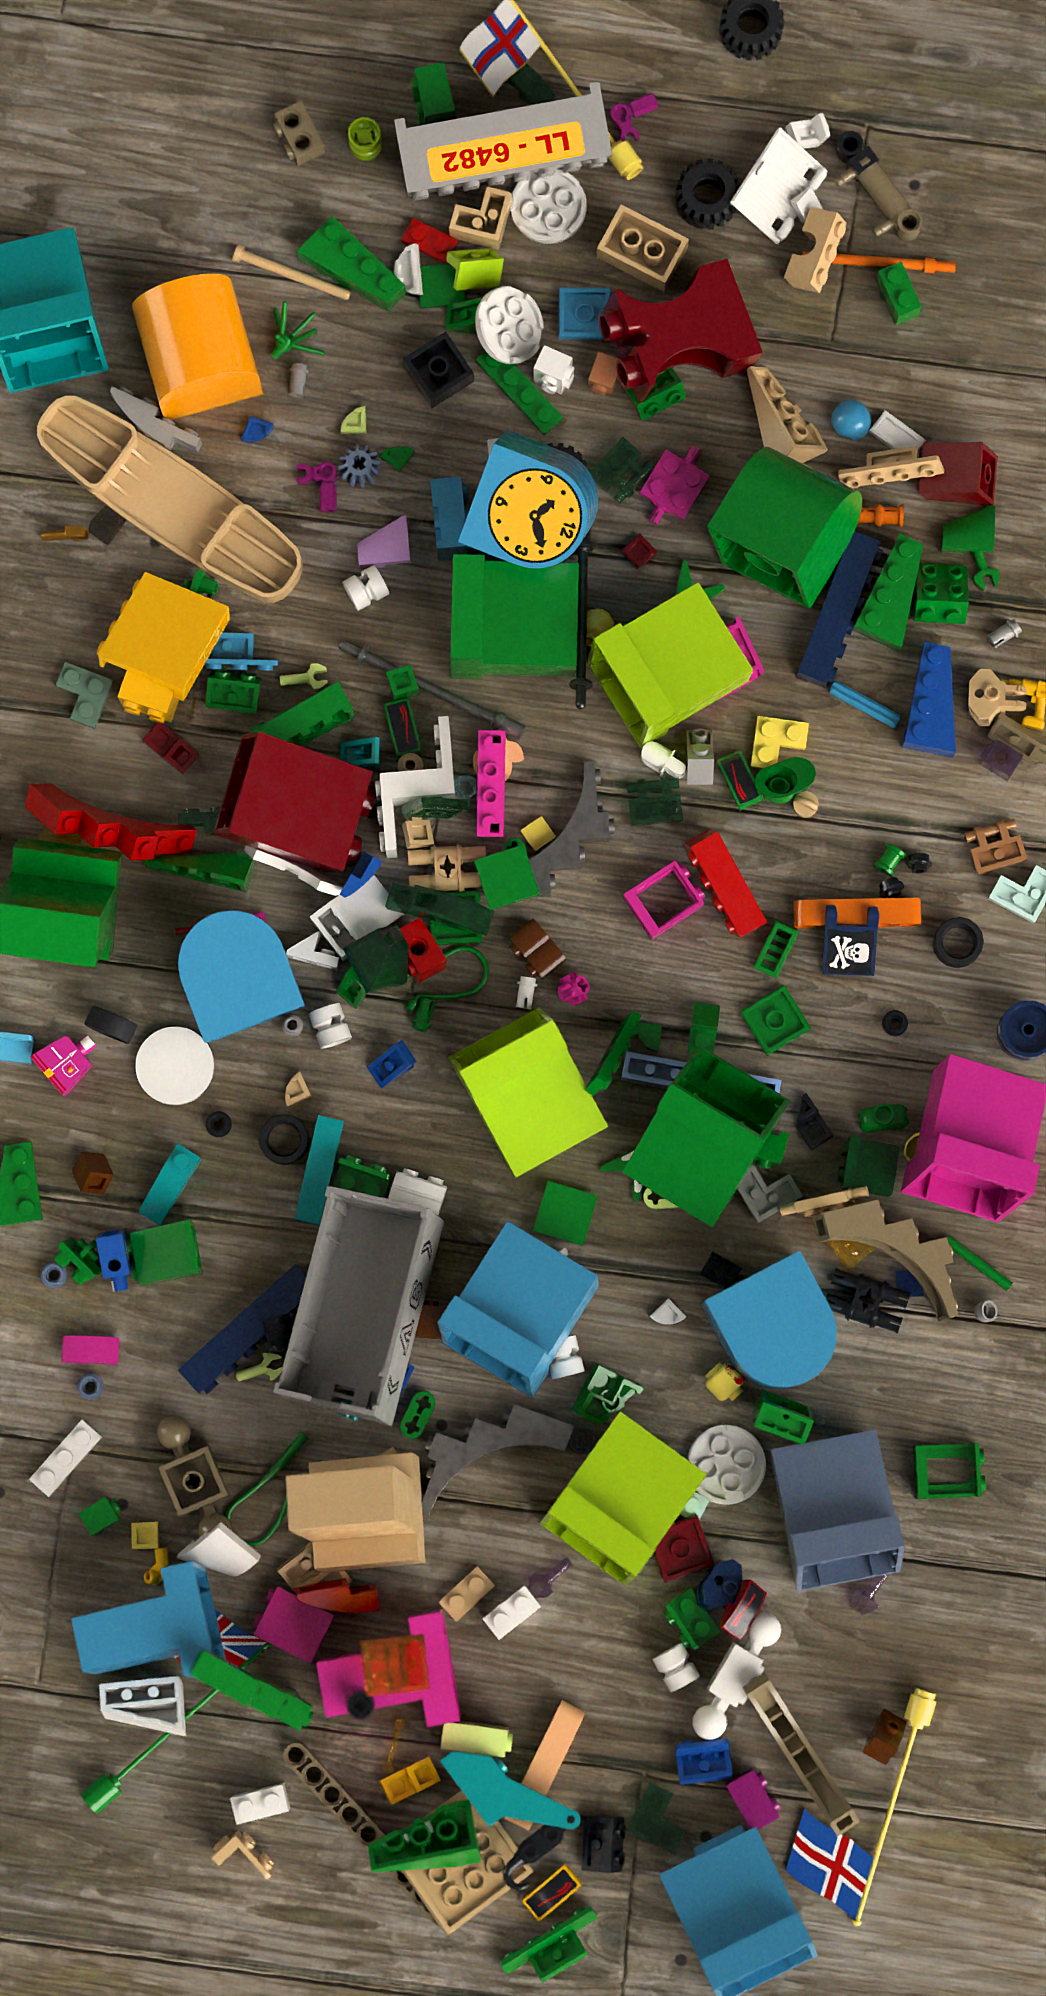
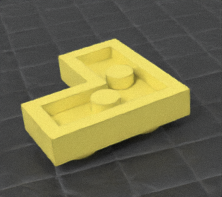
M758 716L750 768L763 769L778 763L780 747L805 750L809 723Z

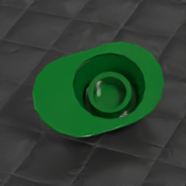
M788 758L761 769L756 775L755 785L765 800L783 804L790 801L795 794L811 786L816 776L815 767L805 758Z

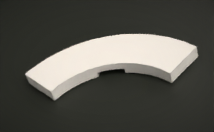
M246 846L244 849L252 859L283 871L287 869L298 875L299 879L305 881L316 890L335 896L339 895L342 891V886L311 867Z

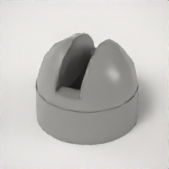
M990 1300L978 1303L974 1309L976 1319L981 1322L995 1320L997 1317L996 1305Z

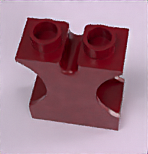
M728 259L699 266L687 284L685 293L668 302H642L626 295L620 289L615 290L605 305L604 311L600 312L598 316L601 333L607 342L615 341L618 347L625 345L633 347L628 357L617 360L616 370L622 387L626 390L633 388L638 403L643 402L655 385L657 375L668 368L678 365H696L709 369L721 378L747 371L746 369L749 366H753L763 353Z

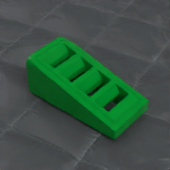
M775 919L753 968L777 979L799 930ZM777 929L791 935L789 940L776 934ZM772 939L785 944V949L772 944ZM768 948L781 954L780 959L766 953ZM763 958L776 963V968L762 963Z

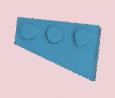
M461 477L430 479L438 561L453 559V554L468 555V550H473V548L458 542L469 513V509H464L463 501L468 500L467 484H462Z

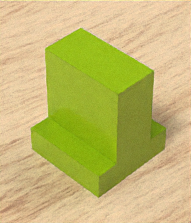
M699 582L625 626L619 623L595 637L587 661L588 666L640 749H643L647 742H654L666 735L672 726L747 683L753 672V668Z
M539 1007L448 1057L508 1168L515 1177L524 1174L608 1127L592 1095L585 1091L587 1086L567 1050L568 1047L556 1024Z
M620 1411L539 1524L623 1586H626L637 1577L654 1553V1549L707 1474Z

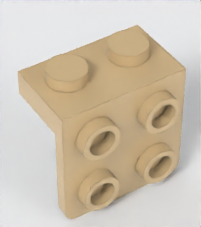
M238 1830L230 1838L225 1835L213 1847L215 1852L211 1858L218 1866L239 1847L266 1879H269L274 1872L272 1868L273 1861L265 1852L260 1854L254 1848L256 1842L247 1832L242 1834Z

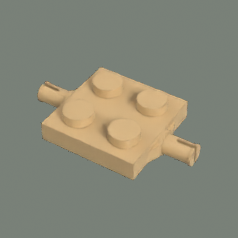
M867 1186L855 1189L849 1188L848 1191L780 1205V1212L782 1216L804 1213V1217H813L824 1213L823 1209L826 1208L833 1211L849 1207L848 1203L855 1202L854 1199L869 1197V1191Z

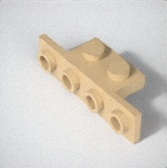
M912 446L867 453V466L839 470L838 477L841 483L851 488H858L871 484L880 485L891 481H906L911 478L932 477L944 474V467L939 456L919 458L918 447Z

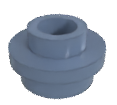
M57 1262L47 1263L42 1268L41 1280L47 1287L58 1288L66 1282V1268L61 1267ZM53 1270L59 1273V1277L56 1280H51L50 1272Z
M92 1373L83 1375L77 1383L78 1393L87 1400L98 1398L104 1389L102 1379ZM88 1382L95 1383L94 1391H87L86 1385Z

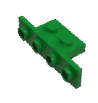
M591 1906L578 1909L567 1921L554 1924L549 1929V1932L541 1937H533L527 1942L525 1947L518 1951L513 1950L507 1953L503 1958L504 1960L499 1962L501 1968L508 1975L530 1961L541 1982L547 1981L588 1955L576 1932L598 1919V1916Z

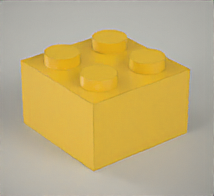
M126 671L117 696L122 706L125 707L124 711L136 716L143 713L149 715L150 720L163 724L164 721L172 722L179 699L174 698L173 689L130 671Z

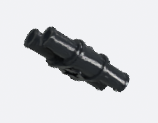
M836 1268L831 1284L853 1290L855 1295L853 1299L847 1300L827 1293L826 1300L835 1303L828 1302L831 1310L845 1315L844 1318L847 1321L851 1319L869 1325V1328L878 1326L898 1334L900 1326L890 1322L901 1325L903 1317L880 1311L879 1304L886 1301L906 1309L908 1304L906 1300H909L911 1292L888 1286L889 1283L884 1280L882 1282L864 1276V1273L854 1275ZM868 1291H871V1300L874 1301V1304H869L865 1311H863V1301L859 1300V1298H864Z

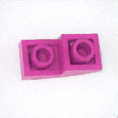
M63 1336L61 1363L83 1365L89 1363L118 1364L119 1338Z

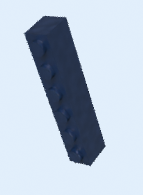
M854 531L839 562L796 678L823 688L826 687L828 681L833 683L838 668L833 667L836 658L842 659L847 644L842 643L845 634L851 635L856 621L851 618L855 610L860 612L865 597L860 596L863 587L869 588L874 575L869 572L872 563L878 564L883 551L878 549L880 540Z
M297 1264L290 1268L178 1369L179 1373L198 1394L203 1392L209 1394L219 1385L216 1381L223 1374L229 1376L238 1368L236 1362L243 1356L246 1359L249 1358L258 1349L256 1344L264 1338L267 1341L262 1320L287 1313L289 1314V1319H292L297 1314L295 1309L300 1304L307 1277Z

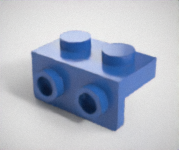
M718 1737L704 1742L687 1740L679 1745H675L680 1785L733 1779L728 1739Z

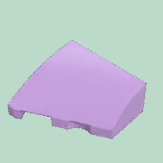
M406 516L399 517L357 543L360 570L367 569L372 565H375L376 568H383L385 565L411 563Z

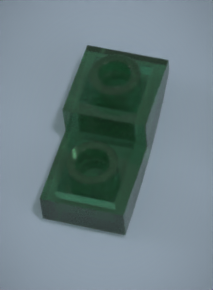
M527 63L506 80L507 83L519 91V98L529 105L545 103L555 97V93L550 86Z

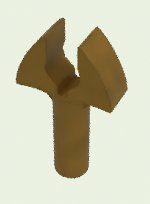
M65 526V529L42 531L41 539L42 541L71 539L75 542L89 539V529H85V526Z

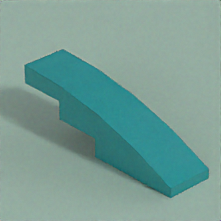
M318 1115L298 1201L296 1220L317 1225L321 1223L327 1200L325 1192L327 1186L331 1184L344 1121Z

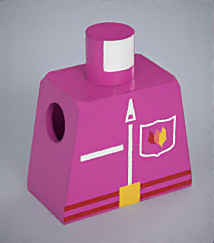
M87 1034L76 1044L66 1035L30 1057L61 1095L65 1097L92 1067V1064L85 1056L97 1046Z

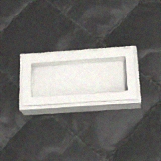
M886 410L869 431V433L891 449L917 446L918 450H920L923 443L926 442L923 437Z

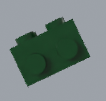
M850 1135L848 1141L843 1140L841 1156H845L844 1167L839 1166L837 1182H841L840 1189L848 1190L849 1188L855 1189L867 1186L869 1194L885 1197L891 1196L894 1189L899 1147L893 1144L863 1140L860 1136Z

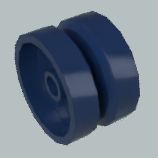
M1034 1000L1021 1001L1011 1006L1000 1018L997 1026V1040L1002 1050L1011 1058L1020 1061H1032L1046 1053V1006ZM1026 1026L1030 1027V1035L1024 1032Z

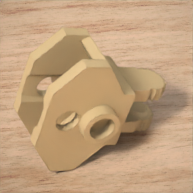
M979 669L969 680V715L978 726H990L1001 713L1005 714V711H1024L1026 709V702L1006 700V696L1027 694V688L1022 685H1006V681H1000L991 669Z

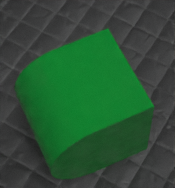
M763 447L750 458L741 470L707 525L722 565L810 609L854 534L861 513L862 495L859 491L771 447Z

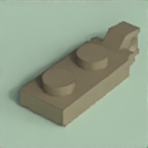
M1001 713L987 736L1029 763L1032 761L1038 763L1040 761L1046 765L1045 739Z

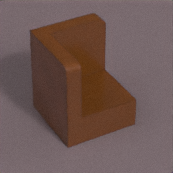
M81 1152L72 1169L81 1192L104 1194L114 1176L106 1156L99 1153Z

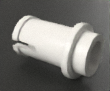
M521 976L520 981H517L519 990L515 1007L532 1010L534 988L538 985L535 984V978Z

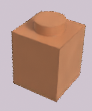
M598 351L588 379V387L594 393L612 395L618 379L616 362L619 358Z

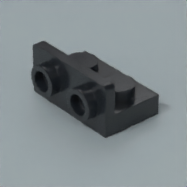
M584 1816L581 1870L602 1873L622 1871L625 1863L623 1840L626 1837L624 1817Z

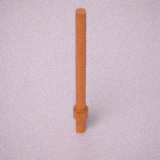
M803 251V255H807L810 253L808 251ZM836 254L834 261L831 262V264L889 267L902 261L905 269L924 270V273H934L935 271L955 272L956 262L936 261V258L925 257V260L850 254Z

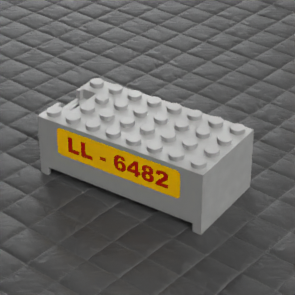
M600 82L589 83L590 89L585 90V95L416 127L406 128L404 118L395 119L394 125L407 196H413V200L417 201L427 199L429 193L438 192V196L454 194V189L463 187L465 192L479 189L480 184L487 182L489 187L503 185L505 179L513 178V182L529 180L531 174L538 173L539 178L552 176L556 169H563L564 173L578 171L584 164H588V168L604 166L603 163L607 162L609 157L612 156Z

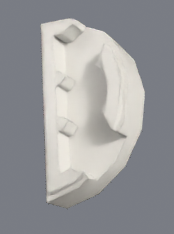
M416 243L405 247L394 265V275L405 284L406 291L413 295H423L419 247Z

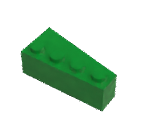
M338 681L314 696L301 701L288 711L284 710L276 714L274 719L269 722L256 724L249 733L262 732L302 746L355 719L353 708Z

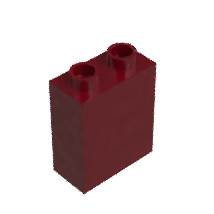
M262 732L244 734L240 741L213 834L325 873L344 871L345 865L353 866L361 851L362 839L354 834L359 817H367L375 803L376 788L369 786L373 772Z

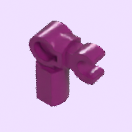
M653 92L629 101V105L619 103L611 109L610 118L612 123L615 124L616 129L621 131L620 140L622 142L626 141L625 136L628 134L633 135L636 142L639 141L638 131L631 127L633 124L631 117L636 118L658 109V103Z
M330 462L314 465L311 468L306 464L296 465L298 471L307 472L304 478H297L298 484L307 485L311 481L322 483L319 485L320 512H337V485L334 484L338 479L336 467Z

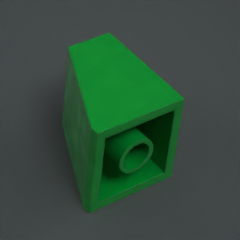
M191 1220L131 1232V1239L126 1240L129 1255H134L135 1265L131 1266L133 1280H138L140 1286L203 1274L195 1225Z

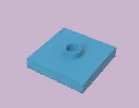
M559 287V340H605L600 330L598 316L600 312L604 311L603 309L610 299V288Z

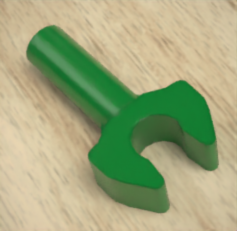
M972 551L978 568L977 575L973 577L974 585L981 591H984L985 583L983 577L989 576L993 586L996 587L1000 577L998 569H991L987 566L983 552Z

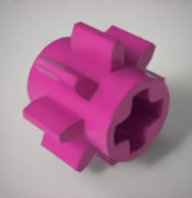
M573 972L559 979L561 984L558 986L557 991L562 1001L570 1002V1005L574 1006L588 999L586 994L589 992L590 986L585 977L577 976V973Z

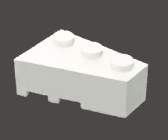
M179 1676L99 1684L100 1707L105 1719L186 1736L183 1683Z

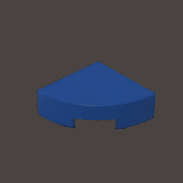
M249 416L241 441L257 442L264 439L271 433L274 424Z

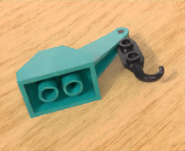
M452 1750L440 1762L489 1827L502 1816L544 1824L520 1843L512 1859L504 1866L503 1880L509 1888L516 1891L528 1888V1882L517 1884L513 1881V1871L520 1866L537 1862L559 1845L563 1840L564 1831L566 1829H574L580 1824V1815L577 1811L507 1777L505 1772L508 1771V1768L500 1757L494 1759L489 1755Z

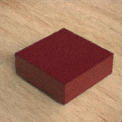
M639 533L621 550V553L639 570L657 554V551Z

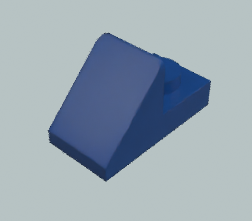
M401 1040L373 1061L367 1068L380 1088H383L411 1070L417 1061L404 1041Z

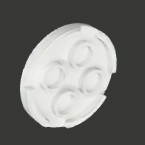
M556 169L552 176L539 178L538 173L531 174L529 180L518 182L512 192L510 209L516 227L524 236L539 243L553 244L570 238L578 231L584 221L587 205L584 191L577 179L569 173H564L561 169Z
M503 286L488 292L481 299L477 307L475 316L476 332L481 345L492 358L505 364H517L535 355L539 349L541 329H544L540 310L530 295L524 294L520 290L512 288V286Z
M166 1027L151 1034L141 1045L136 1057V1075L141 1087L153 1099L167 1105H183L200 1097L209 1086L214 1074V1058L208 1044L204 1043L203 1038L196 1032L184 1027Z
M719 1425L701 1433L691 1445L687 1456L689 1462L707 1474L696 1491L711 1502L718 1504H736L748 1499L758 1490L766 1472L765 1454L759 1441L747 1430L733 1425Z

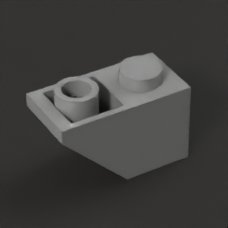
M702 728L686 730L687 785H713L714 752L712 730Z

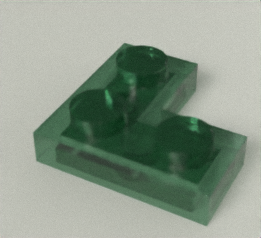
M649 1782L626 1832L675 1855L686 1829L663 1819L673 1793Z

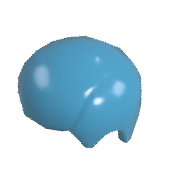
M846 400L841 402L832 412L831 424L835 432L841 437L856 441L866 436L871 429L872 417L866 406L859 401Z

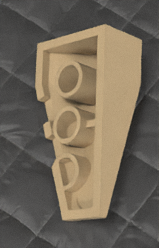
M749 366L746 370L764 447H771L801 463L825 453L828 449L818 430L812 423L807 425L799 415L802 410L798 405H793L785 398V389L768 368Z

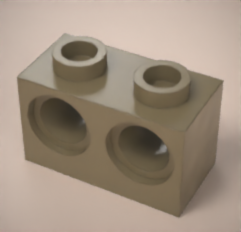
M302 101L274 113L276 121L273 124L274 130L279 138L283 136L287 144L284 146L285 152L290 160H295L297 166L325 153L324 144ZM289 120L298 121L295 127L285 125ZM300 142L310 144L306 149L296 147Z

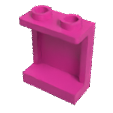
M278 1586L276 1590L271 1589L264 1601L268 1605L264 1614L258 1613L252 1625L256 1629L253 1635L311 1664L336 1614L297 1600L295 1594L281 1586Z

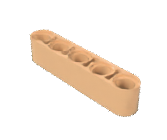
M561 1700L521 1784L546 1796L586 1711ZM504 1818L528 1831L533 1823L514 1818Z

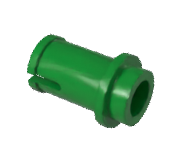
M420 998L415 1019L411 1020L413 1029L427 1032V1029L431 1028L429 1023L436 1005L435 1001L431 1002V999Z

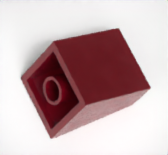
M983 442L923 443V451L920 452L919 458L939 456L944 467V474L932 477H918L917 490L919 494L927 500L994 506L998 456Z

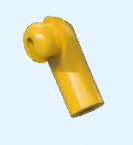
M167 1548L154 1549L156 1563L149 1571L144 1573V1581L148 1585H157L163 1581L161 1569L170 1567Z

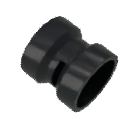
M586 1428L576 1429L572 1432L569 1439L571 1449L578 1454L591 1452L596 1443L593 1432Z
M356 1691L347 1701L348 1712L356 1719L362 1720L369 1717L375 1708L374 1697L367 1691Z

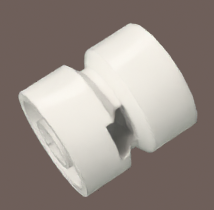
M375 565L363 570L360 577L354 575L342 582L357 611L369 606L372 599L378 601L390 594Z
M340 1003L319 1008L308 1014L313 1028L318 1029L316 1037L320 1049L336 1046L352 1038L348 1025L342 1022L345 1016Z
M576 1335L566 1338L549 1365L552 1380L585 1372L582 1358L576 1355L579 1350Z
M683 1643L671 1647L652 1659L658 1671L665 1673L663 1680L670 1692L700 1677L694 1663L687 1661L689 1654Z

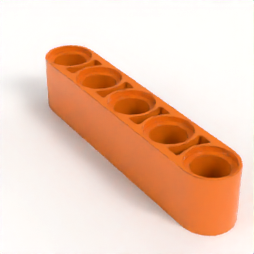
M920 898L816 899L793 902L794 928L799 929L825 928L827 905H835L837 908L836 924L867 925L868 907H878V927H914L921 925Z

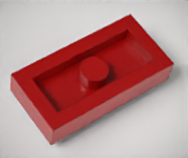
M415 218L412 219L401 239V242L407 246L414 243L418 244L419 252L443 264H448L446 261L447 253L455 251L458 245V240Z

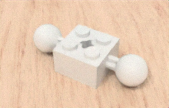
M767 1612L758 1613L747 1630L749 1640L744 1648L732 1642L706 1687L708 1691L716 1695L711 1705L702 1706L694 1714L693 1728L700 1737L709 1740L720 1737L726 1729L727 1719L724 1713L729 1704L737 1707L739 1703L743 1705L747 1700L748 1696L742 1687L753 1678L760 1676L765 1668L761 1665L763 1660L758 1657L763 1647L774 1644L781 1634L780 1622L773 1614Z

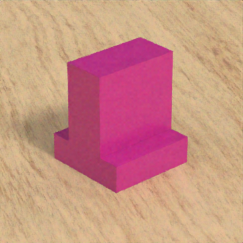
M949 1054L933 1070L915 1156L906 1164L900 1192L999 1223L1035 1192L1040 1164L1034 1163L1033 1159L1046 1100V1084Z
M443 1608L415 1613L409 1616L408 1620L412 1637L410 1642L321 1658L316 1664L325 1716L331 1717L349 1713L347 1701L350 1696L356 1691L363 1690L369 1692L374 1697L375 1708L423 1700L427 1727L460 1721L461 1710Z

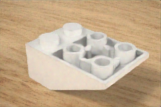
M373 875L359 890L346 898L341 895L337 896L311 915L310 919L339 958L345 961L405 914L375 875Z

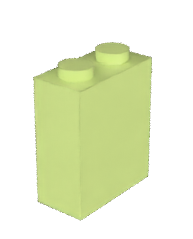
M460 1720L444 1724L441 1749L505 1758V1751L511 1752L513 1734L508 1733V1727Z

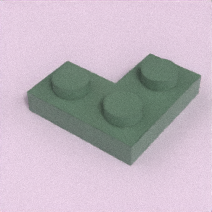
M65 662L55 686L79 696L70 719L95 729L114 681Z

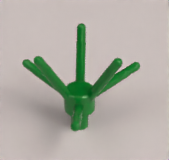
M287 301L282 303L281 319L278 309H273L279 334L275 335L276 339L274 342L276 346L270 352L271 356L279 359L284 351L289 352L291 348L324 355L325 352L323 350L296 344L317 333V329L314 328L295 337L316 316L315 312H312L292 333L285 331Z

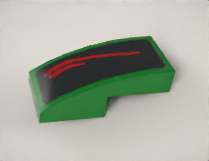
M406 697L383 703L396 756L422 750L409 698Z
M740 750L717 760V765L728 784L729 791L739 810L763 801L761 793L756 788L755 779Z

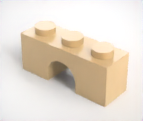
M814 207L810 208L802 231L811 241H816L814 249L807 255L792 254L784 278L793 287L820 293L822 286L826 283L829 267L836 257L837 246L846 230V222L837 212Z

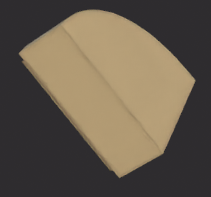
M300 1072L291 1078L286 1087L285 1101L287 1107L311 1096Z

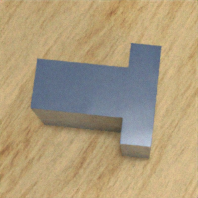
M876 1430L807 1442L805 1445L797 1444L771 1449V1466L790 1551V1564L796 1592L901 1571L904 1541L898 1515H895Z

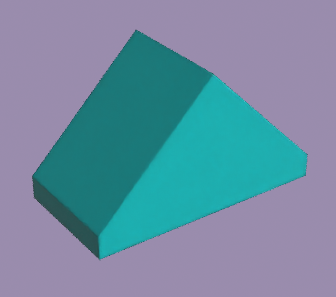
M379 737L340 743V760L364 769L380 770L381 744Z

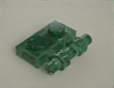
M622 437L590 473L594 481L606 492L615 486L619 491L613 499L621 504L626 498L629 499L634 494L633 490L641 481L645 482L649 478V473L655 466L647 460L641 467L636 461L642 456V453ZM630 469L634 472V475L625 483L621 477Z
M668 776L660 777V780L645 781V779H637V782L627 783L628 793L638 792V799H629L631 827L683 821L680 794L670 795L669 789L679 788L678 778L668 779ZM661 790L662 796L647 798L646 791Z

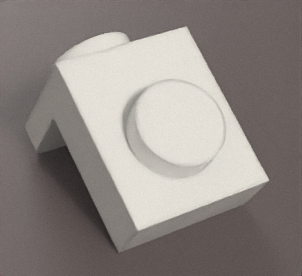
M823 113L817 114L810 120L790 122L786 126L788 135L803 149L818 147L830 137L829 126Z

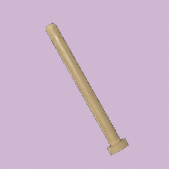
M238 244L232 259L234 262L239 263L242 260L344 300L350 298L351 292L347 289L245 251V246Z

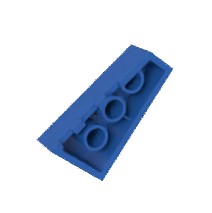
M925 642L921 649L902 748L953 758L956 753L951 651L948 646Z

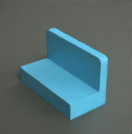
M0 1032V1061L32 1064L30 1056L33 1055L35 1038L32 1035Z

